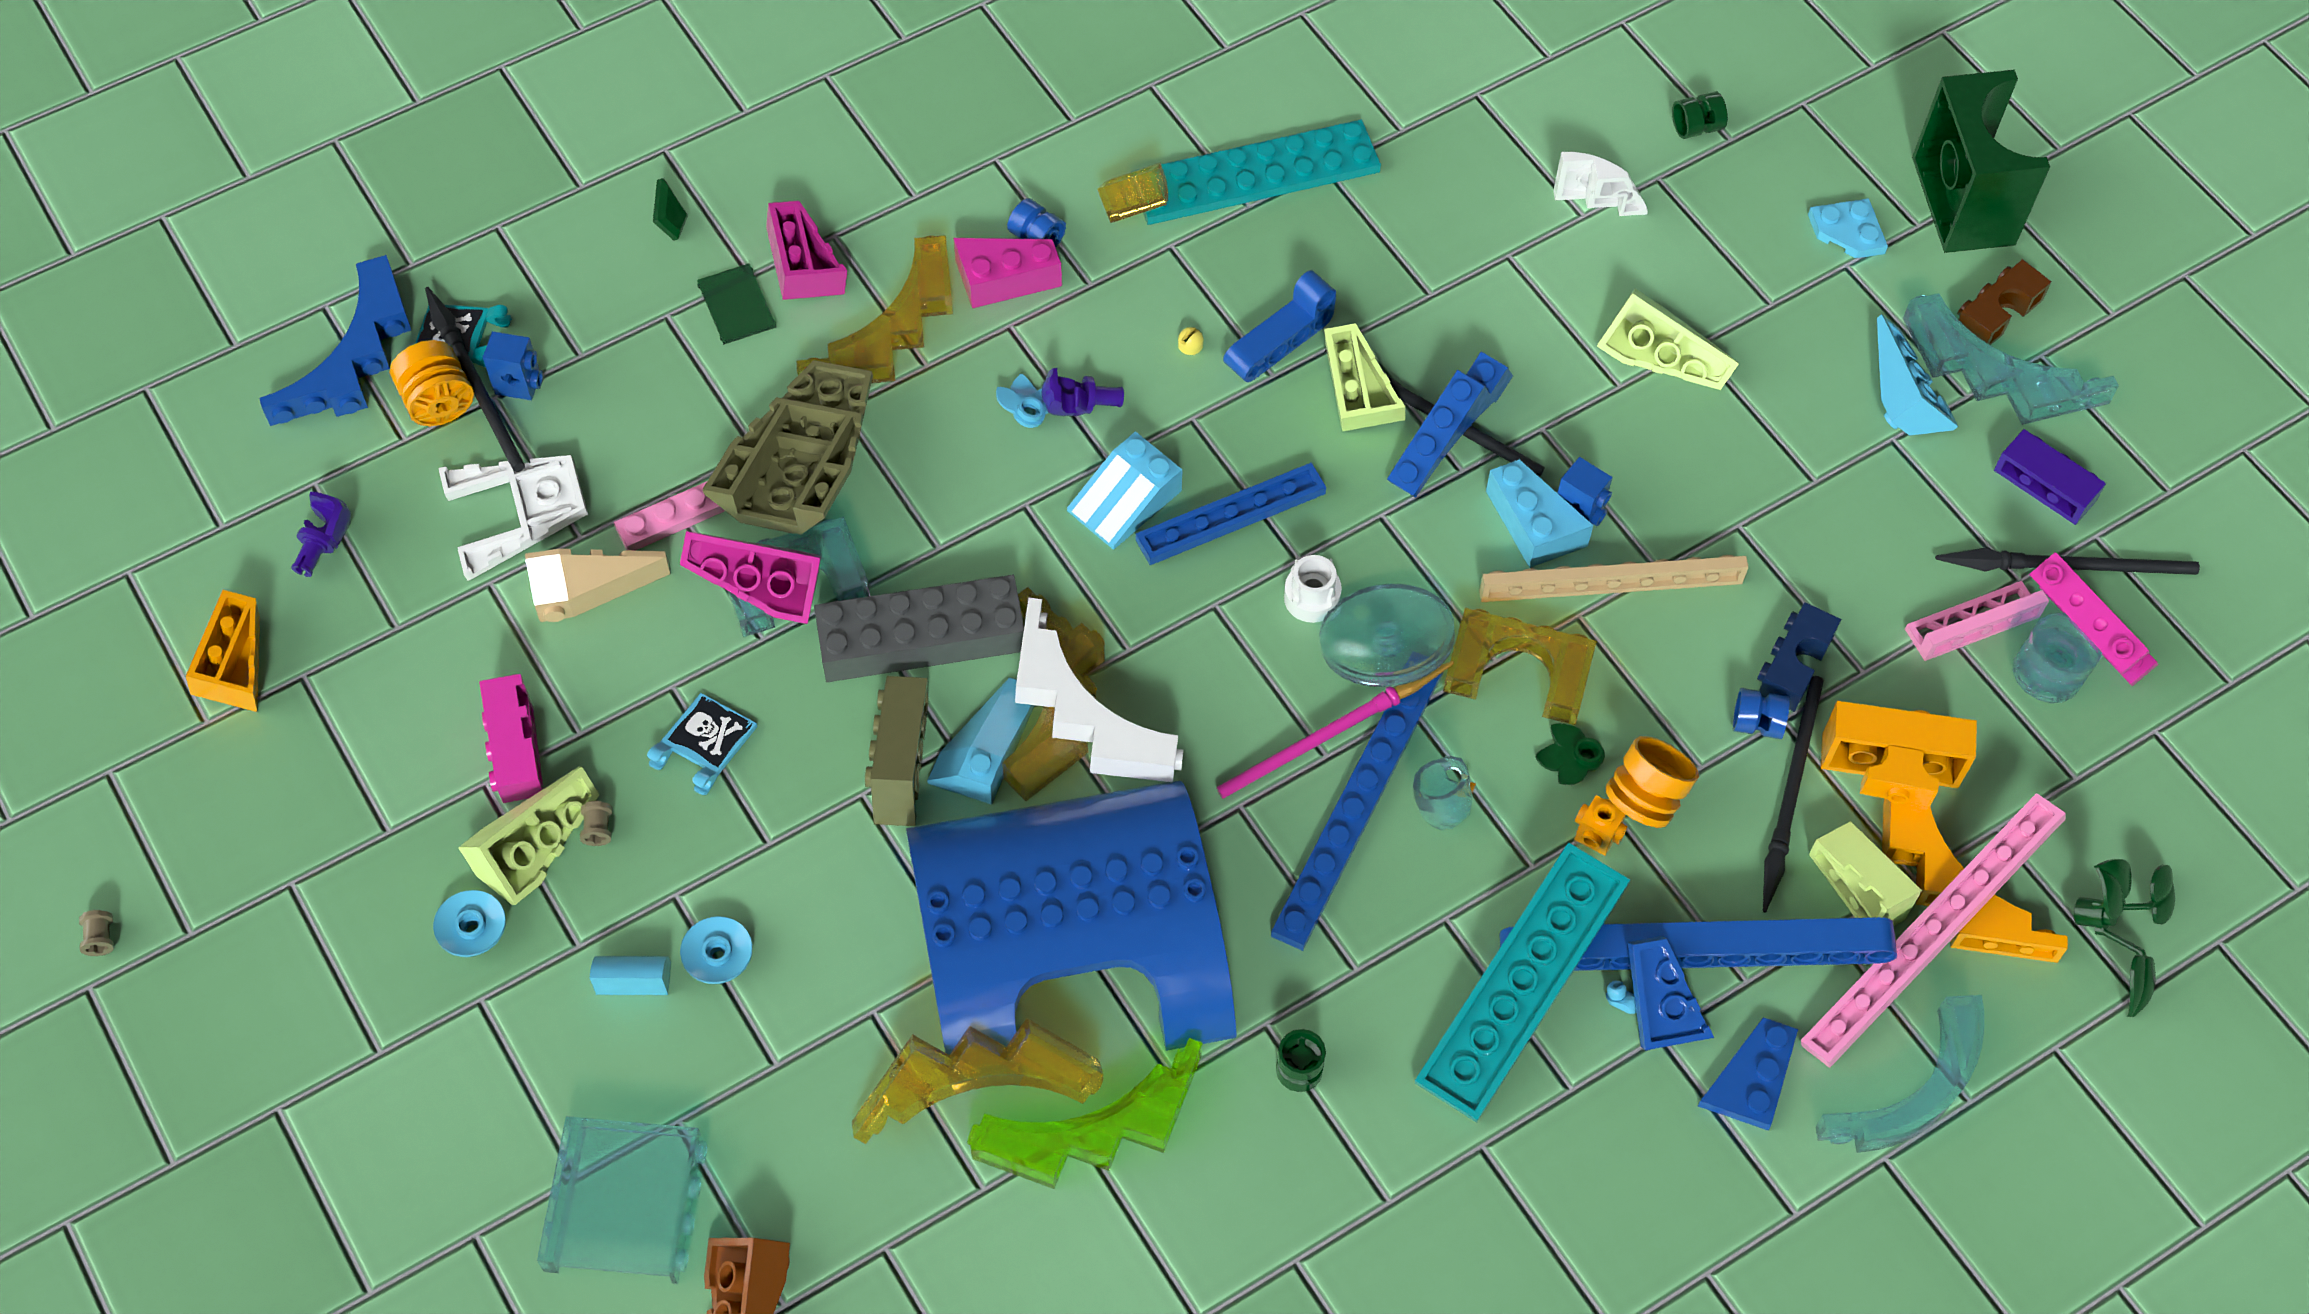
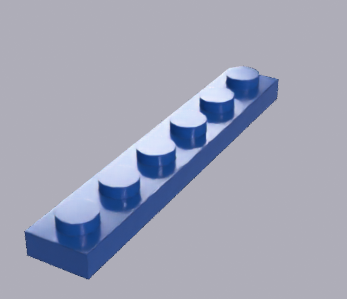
M1311 462L1136 533V542L1149 565H1153L1325 495L1326 486Z

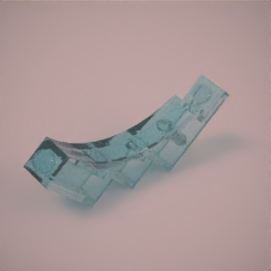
M1939 293L1929 296L1920 295L1910 300L1903 316V321L1932 378L1962 371L1976 401L2007 395L2022 425L2110 404L2119 387L2114 376L2101 379L2095 377L2084 382L2077 369L2056 368L2027 362L1992 347L1968 330L1954 316Z

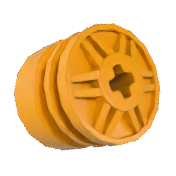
M437 340L421 341L400 352L391 363L389 371L399 395L402 397L411 420L418 425L431 427L446 424L464 414L471 406L474 398L472 386L467 380L453 348L446 342Z
M1639 736L1623 758L1624 765H1620L1615 770L1614 776L1605 786L1606 794L1621 812L1633 820L1655 828L1666 827L1674 817V813L1680 808V799H1684L1698 780L1699 772L1694 763L1674 746L1657 738Z

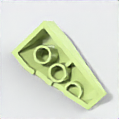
M1637 289L1633 290L1597 344V347L1623 364L1635 365L1656 373L1668 374L1719 390L1722 389L1739 365V362Z
M577 767L485 826L458 848L480 880L511 905H516L542 884L547 876L545 872L554 858L559 857L565 849L563 845L573 829L578 828L582 823L584 816L581 815V806L586 802L596 801L599 793L583 767Z

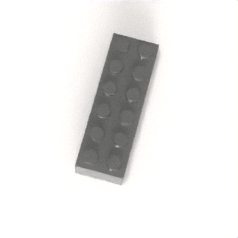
M1014 574L814 605L826 683L1021 652L1024 625Z

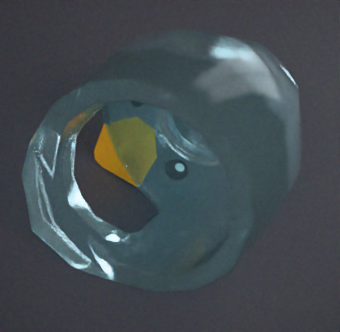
M1447 756L1430 761L1419 769L1414 777L1413 797L1422 818L1429 825L1442 831L1449 830L1469 817L1472 806V794L1476 783L1470 782L1468 769L1462 758ZM1455 769L1460 772L1461 781L1450 780L1446 771Z

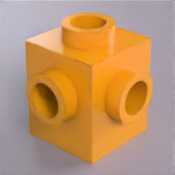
M1596 795L1590 806L1585 803L1582 805L1574 822L1578 823L1579 826L1574 840L1606 856L1613 842L1619 845L1626 833L1628 826L1623 824L1626 814L1621 812L1610 799H1603Z

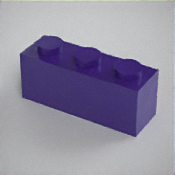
M2025 429L2002 452L1994 469L1996 473L2074 525L2095 504L2106 485L2097 475L2087 471L2073 462L2067 455L2058 452L2043 442L2041 438Z

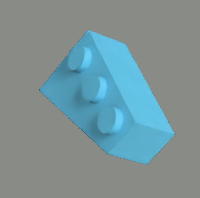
M1520 459L1490 470L1486 493L1529 568L1588 547L1594 525Z

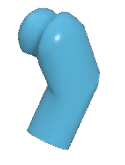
M1610 982L1607 985L1606 993L1609 1004L1628 1014H1635L1634 994L1627 991L1623 982Z

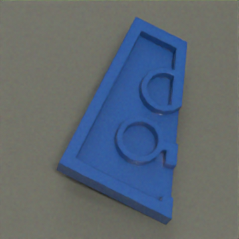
M1659 936L1628 942L1641 1048L1651 1050L1714 1038L1710 1027L1706 1025L1700 1012L1701 1009L1696 998L1693 997L1684 979L1685 975L1667 938Z
M1763 1017L1701 1099L1698 1107L1769 1131L1798 1029Z

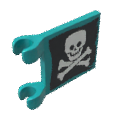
M429 305L415 344L429 340L445 342L441 337V332L432 324ZM445 305L456 318V327L460 331L464 347L472 363L486 367L483 355L487 346L479 347L486 324L488 322L499 327H508L512 320L511 315H507L508 308L504 305H496L490 308Z

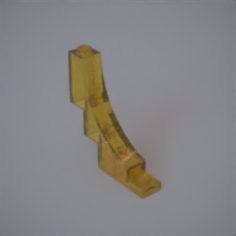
M946 235L914 238L915 251L909 276L891 305L862 329L845 338L829 343L828 358L797 360V374L799 375L814 360L872 371V383L895 381L893 350L924 348L922 317L953 314Z
M1026 1018L1007 1047L969 1026L950 1055L912 1034L852 1120L853 1138L867 1144L873 1134L878 1135L886 1124L887 1116L901 1124H905L916 1114L941 1100L969 1090L990 1086L1015 1085L1035 1087L1065 1095L1084 1104L1090 1094L1094 1095L1099 1090L1104 1074L1099 1059Z

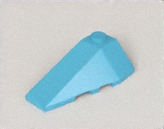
M1881 314L1877 318L1881 401L1887 411L1884 414L1886 421L1892 428L1897 429L1899 427L1909 436L1955 430L1958 425L1948 404L1942 396L1937 397L1929 386L1933 381L1929 374L1925 373L1916 362L1918 357L1902 331Z
M1008 678L941 750L927 780L928 784L992 805L1035 706L1015 703L1017 680Z

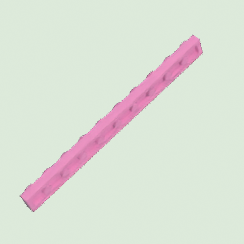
M2036 793L1896 940L1897 958L1891 962L1873 964L1801 1039V1046L1830 1068L2066 820V813Z

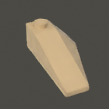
M553 549L525 554L533 602L540 622H559L565 618L575 617L670 575V567L665 551L625 550L619 556H608L603 554L602 550L591 549L590 555H571V549Z

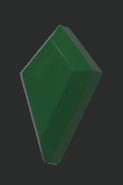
M661 178L656 182L653 223L675 241L681 235L688 214L665 179Z

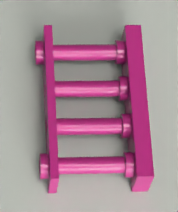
M2056 552L2029 574L2048 598L2131 686H2134L2159 665L2149 654L2150 651Z

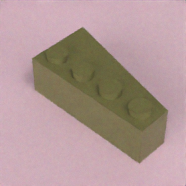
M887 676L885 690L879 689L877 707L878 710H881V715L874 716L873 733L877 735V740H871L869 748V760L873 761V765L867 766L865 772V787H871L874 824L916 825L915 800H918L919 768L922 769L923 740H925L929 704L928 678Z

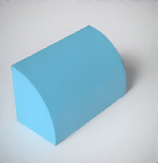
M595 956L592 961L589 978L596 995H668L671 960L668 956Z

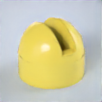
M1195 327L1183 329L1178 337L1179 350L1187 355L1199 353L1203 348L1202 333Z

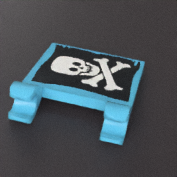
M700 693L665 737L648 751L649 766L656 770H661L673 751L702 767L693 777L694 791L701 795H707L718 775L755 731L757 723Z

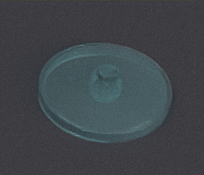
M1382 584L1360 589L1341 599L1325 615L1321 623L1319 637L1323 658L1336 674L1348 681L1365 686L1391 687L1414 682L1439 668L1448 658L1454 647L1455 626L1449 607L1435 594L1411 585Z

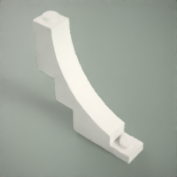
M1028 598L1016 682L1015 703L1055 707L1052 738L1093 742L1090 773L1173 782L1174 770H1181L1183 749H1177L1178 736L1160 733L1136 725L1111 712L1099 703L1082 686L1070 669L1061 650L1057 631L1046 629L1048 613H1042V599Z

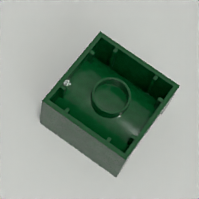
M2015 69L1944 76L1939 83L1912 159L1944 253L2016 246L2050 169L2047 157H2032L2013 152L1994 139L2018 81Z

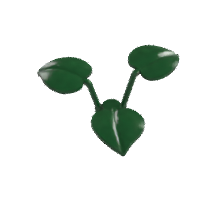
M2110 859L2094 866L2101 881L2103 900L2078 898L2074 907V921L2077 925L2095 927L2096 935H2103L2136 953L2130 970V1005L2127 1017H2134L2144 1009L2154 993L2156 983L2154 959L2146 956L2144 949L2108 931L2107 928L2115 926L2123 910L2152 909L2153 922L2155 924H2165L2171 918L2175 906L2173 874L2170 866H2158L2151 879V901L2147 903L2125 904V898L2129 895L2132 884L2131 867L2126 860Z

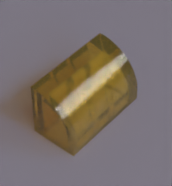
M1161 163L1107 180L1097 189L1110 223L1164 206L1168 202V187Z

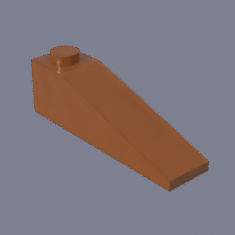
M709 1238L704 1283L705 1289L711 1290L712 1308L707 1310V1314H774L786 1283L787 1270L790 1264V1243L760 1238Z

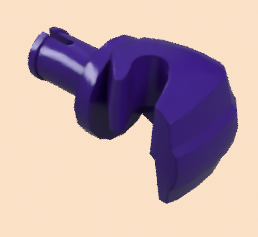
M1053 368L1048 372L1046 380L1042 385V400L1046 405L1048 413L1052 415L1080 416L1091 414L1095 405L1121 407L1124 402L1123 387L1096 386L1092 376H1084L1082 383L1070 378L1058 376L1057 368Z
M310 492V506L315 515L326 524L319 528L314 526L309 520H304L305 527L300 528L297 533V539L303 545L291 566V569L299 575L306 571L305 577L312 576L322 553L331 554L338 548L349 528L351 512L342 500L318 492Z

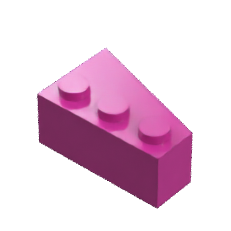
M800 201L768 203L766 229L782 299L844 295L847 269L843 264L838 263L832 254L833 249L829 243L823 241L818 233V227Z
M953 238L955 261L972 308L1062 286L1061 261L1052 239Z
M521 674L479 681L484 709L482 721L489 741H485L488 761H492L494 770L489 771L492 792L498 791L503 803L529 799L543 790L544 787L534 709Z

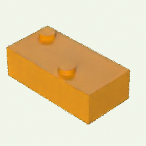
M1837 701L1822 733L1821 769L1864 775L1868 766L1881 764V759L1888 745L1924 751L1923 765L1927 773L1939 779V786L1958 789L1976 758L1977 720L1935 715L1924 710L1907 711Z

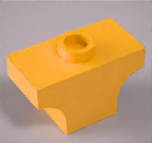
M1888 745L1881 759V764L1868 766L1861 781L1860 794L1888 799L1896 804L1910 803L1930 807L1938 793L1939 779L1932 777L1925 770L1923 765L1924 751Z

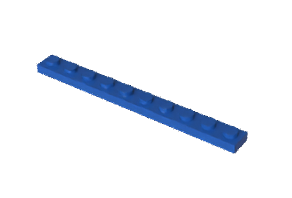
M1414 654L1399 684L1408 678L1440 665ZM1444 672L1412 695L1400 699L1398 705H1392V707L1384 711L1271 931V937L1299 950H1304Z

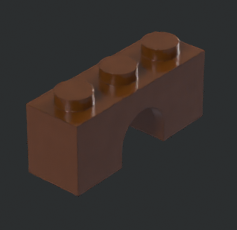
M2023 259L2014 267L2007 266L1993 285L1987 283L1973 302L1967 300L1957 312V315L1960 317L1955 330L1982 351H1985L2004 334L2012 317L2003 308L2013 309L2024 317L2043 301L2052 281Z

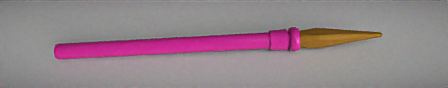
M1454 661L1408 678L1394 688L1391 686L1387 687L1385 692L1382 691L1373 697L1371 701L1217 786L1216 789L1222 799L1226 798L1375 713H1380L1392 707V705H1398L1400 699L1418 691L1452 666Z

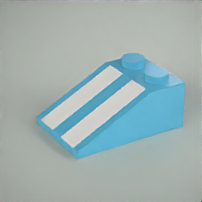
M1135 431L1110 453L1067 507V512L1114 550L1182 491V469Z

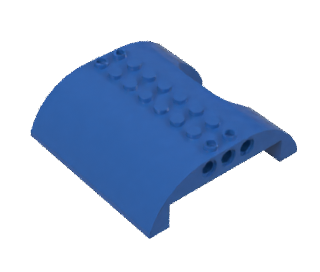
M1182 781L1161 783L906 828L951 1091L1023 1077L1016 1031V1009L1021 996L1030 986L1049 979L1115 967L1132 968L1143 973L1154 986L1159 1001V1022L1166 1051L1236 1038L1233 994L1220 919L1190 797Z

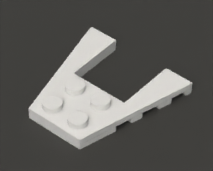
M571 455L530 459V463H524L525 468L520 472H514L508 461L499 462V466L480 467L479 464L464 465V469L448 470L447 467L438 468L444 494L448 501L508 482L511 485L521 528L457 547L463 573L467 581L588 515L575 463Z

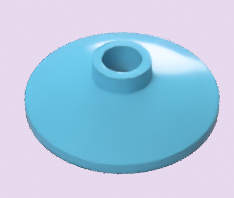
M479 890L463 891L451 896L440 906L434 918L433 931L439 945L448 953L459 957H473L487 952L497 944L505 930L506 916L500 902L491 894ZM469 926H478L476 930L472 932H466Z
M721 916L710 917L699 921L687 931L681 943L680 956L684 968L693 978L708 984H721L733 980L746 969L752 957V941L745 927L736 920ZM717 951L724 953V956L719 959L712 958V955Z

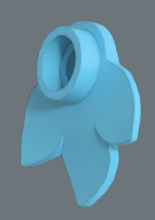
M1020 374L1012 382L1010 389L1005 387L996 388V398L999 404L1007 411L1013 413L1015 420L1024 427H1038L1042 424L1045 414L1048 413L1046 405L1042 400V389L1037 391L1023 374Z

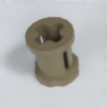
M601 801L586 802L581 806V815L584 816V829L580 832V841L590 846H602L610 843L612 835L608 831L609 816L612 815V806Z
M91 910L79 916V924L83 927V941L79 945L82 954L102 956L113 951L114 943L110 940L109 926L113 922L112 913Z

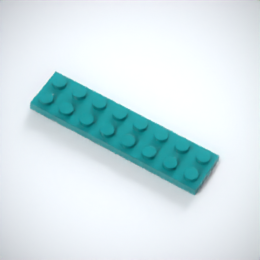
M1361 119L1131 171V181L1147 225H1152L1380 173L1381 163Z
M1568 842L1418 1074L1415 1084L1477 1123L1628 887L1630 879Z

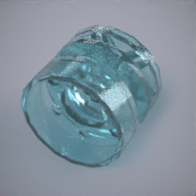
M2066 613L2049 614L2039 619L2016 654L2013 661V673L2021 688L2037 700L2048 703L2065 702L2075 697L2101 659L2102 652Z

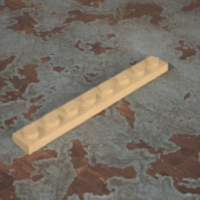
M1723 555L1718 558L1702 559L1700 557H1691L1686 560L1677 561L1660 559L1648 563L1629 561L1619 565L1592 564L1588 567L1575 568L1560 566L1555 569L1546 570L1528 568L1517 572L1497 570L1482 575L1479 593L1481 602L1738 585L1743 584L1748 570V562L1746 556Z

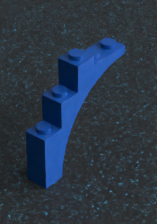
M387 255L356 264L359 278V295L356 311L348 331L334 351L305 377L275 393L259 398L270 426L287 423L309 414H317L329 408H333L336 417L353 414L358 410L368 408L359 378L375 375L390 369L381 342L382 339L396 337L402 333L412 331Z

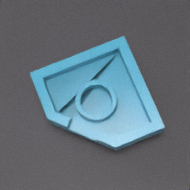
M1869 198L1810 207L1808 217L1818 240L1829 244L1831 241L1845 248V253L1854 258L1886 253L1888 245Z

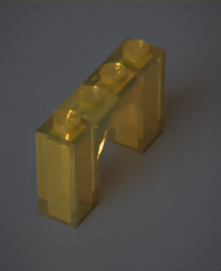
M1465 608L1450 660L1454 661V664L1448 668L1443 692L1476 700L1487 663L1500 653L1521 651L1539 659L1549 673L1550 687L1542 717L1575 725L1597 641L1588 639L1581 634H1568L1556 631L1549 626H1536L1524 623L1514 617L1505 618L1490 614L1482 609L1473 610Z

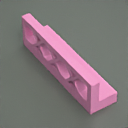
M2020 581L1906 625L1905 631L1924 661L2039 618L2049 599L2043 590L2030 594L2024 583ZM2017 593L2020 597L2017 600L2004 604L2008 596ZM1979 607L1991 608L1988 611L1975 615ZM1957 617L1963 619L1947 626L1948 619ZM1924 628L1934 630L1927 633L1924 639L1918 631Z

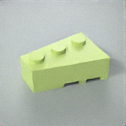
M1357 324L1324 329L1325 345L1342 432L1405 420V405L1398 398L1390 384L1389 378L1382 371Z
M1851 821L1816 839L1809 853L1855 918H1888L1893 921L1895 926L1906 919L1922 891Z

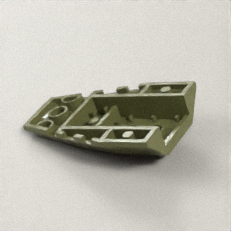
M813 360L787 386L788 392L782 398L776 397L769 404L770 410L761 419L756 417L748 425L749 431L742 438L737 436L731 442L705 484L703 493L740 523L797 535L803 534L826 517L851 473L873 379L872 371Z

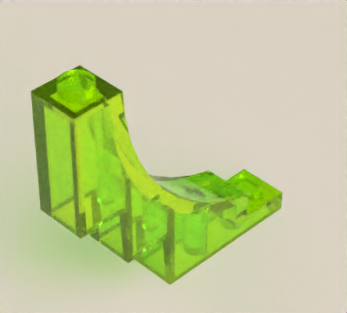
M1189 1038L1185 1049L1178 1048L1172 1068L1157 1064L1146 1078L1121 1098L1099 1110L1079 1117L1051 1122H1020L984 1113L980 1125L975 1123L968 1136L967 1144L971 1145L972 1159L1055 1189L1068 1156L1110 1171L1122 1138L1164 1153L1202 1057L1203 1043Z

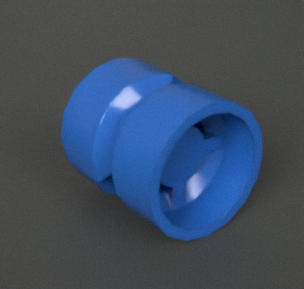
M1026 198L1012 211L1007 223V229L1019 239H1052L1056 248L1065 234L1066 223L1055 214L1046 212V209L1032 198Z
M1740 688L1733 716V731L1753 734L1756 730H1759L1764 737L1782 739L1789 714V696L1769 693L1766 697H1762L1761 692L1758 690Z

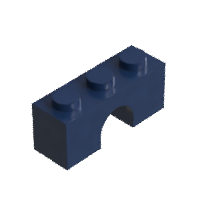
M1804 602L1799 613L1792 611L1784 627L1785 630L1789 631L1785 638L1778 637L1770 653L1775 656L1772 664L1765 662L1757 677V680L1762 682L1759 689L1762 697H1766L1769 693L1789 696V710L1795 712L1815 671L1802 664L1797 656L1808 655L1822 661L1842 619Z

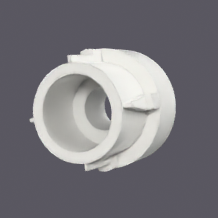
M1308 555L1300 560H1295V564L1292 566L1291 572L1286 579L1284 590L1285 606L1295 618L1315 623L1327 620L1337 611L1340 604L1342 587L1332 559L1329 560L1320 555Z

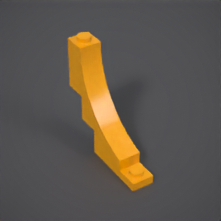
M1884 799L1882 852L1894 864L1917 867L1916 885L1922 891L1916 900V904L1929 906L1964 870V867L1955 858L1940 834L1931 807L1910 803L1896 804L1888 799ZM1994 894L1951 940L1950 948L2058 963L2068 949V936L2059 935L2047 929L2032 931V913L2016 907Z

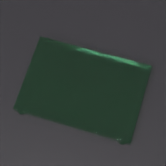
M749 263L697 280V287L702 293L723 345L776 328V321L773 319L753 273V268Z

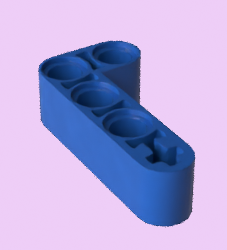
M1313 270L1307 271L1295 284L1293 300L1235 342L1226 351L1223 358L1224 363L1245 382L1248 383L1255 380L1330 322L1335 310L1336 290Z

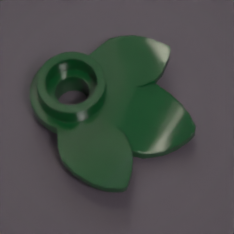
M1556 723L1550 727L1554 744L1543 748L1535 756L1538 763L1545 769L1558 771L1559 784L1575 785L1585 779L1588 771H1594L1603 764L1605 752L1597 740L1586 738L1578 727ZM1584 753L1590 754L1592 759H1586L1581 755Z

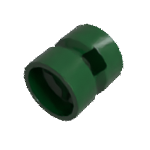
M1718 91L1701 94L1697 99L1690 97L1675 101L1672 107L1673 123L1676 132L1682 139L1699 136L1703 131L1711 133L1723 130L1727 126L1728 113L1726 104Z
M1298 1029L1289 1032L1280 1041L1276 1072L1279 1081L1287 1089L1305 1092L1316 1087L1320 1082L1326 1056L1325 1044L1320 1036L1310 1030Z

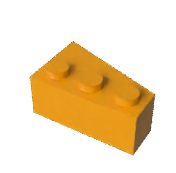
M222 590L186 674L190 695L257 712L260 615L256 598Z

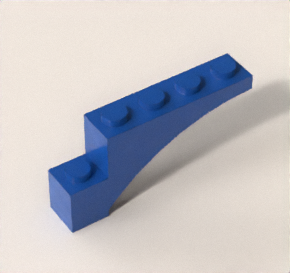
M1480 352L1466 375L1457 370L1387 480L1416 498L1432 473L1464 432L1491 404L1497 402L1513 377L1509 368L1485 353Z

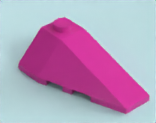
M686 531L680 565L711 583L724 588L745 602H749L774 618L808 624L822 555Z

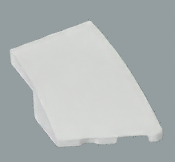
M1561 152L1553 190L1555 201L1585 199L1587 208L1618 207L1619 216L1645 215L1648 213L1647 206L1627 171L1608 160L1594 155L1579 152Z

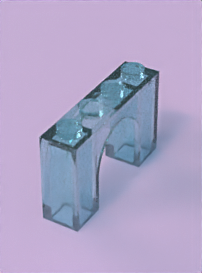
M844 517L825 520L801 535L788 533L773 539L767 538L757 542L759 544L822 555L820 569L828 577L836 601L870 596L868 579ZM727 591L743 637L775 628L772 616Z

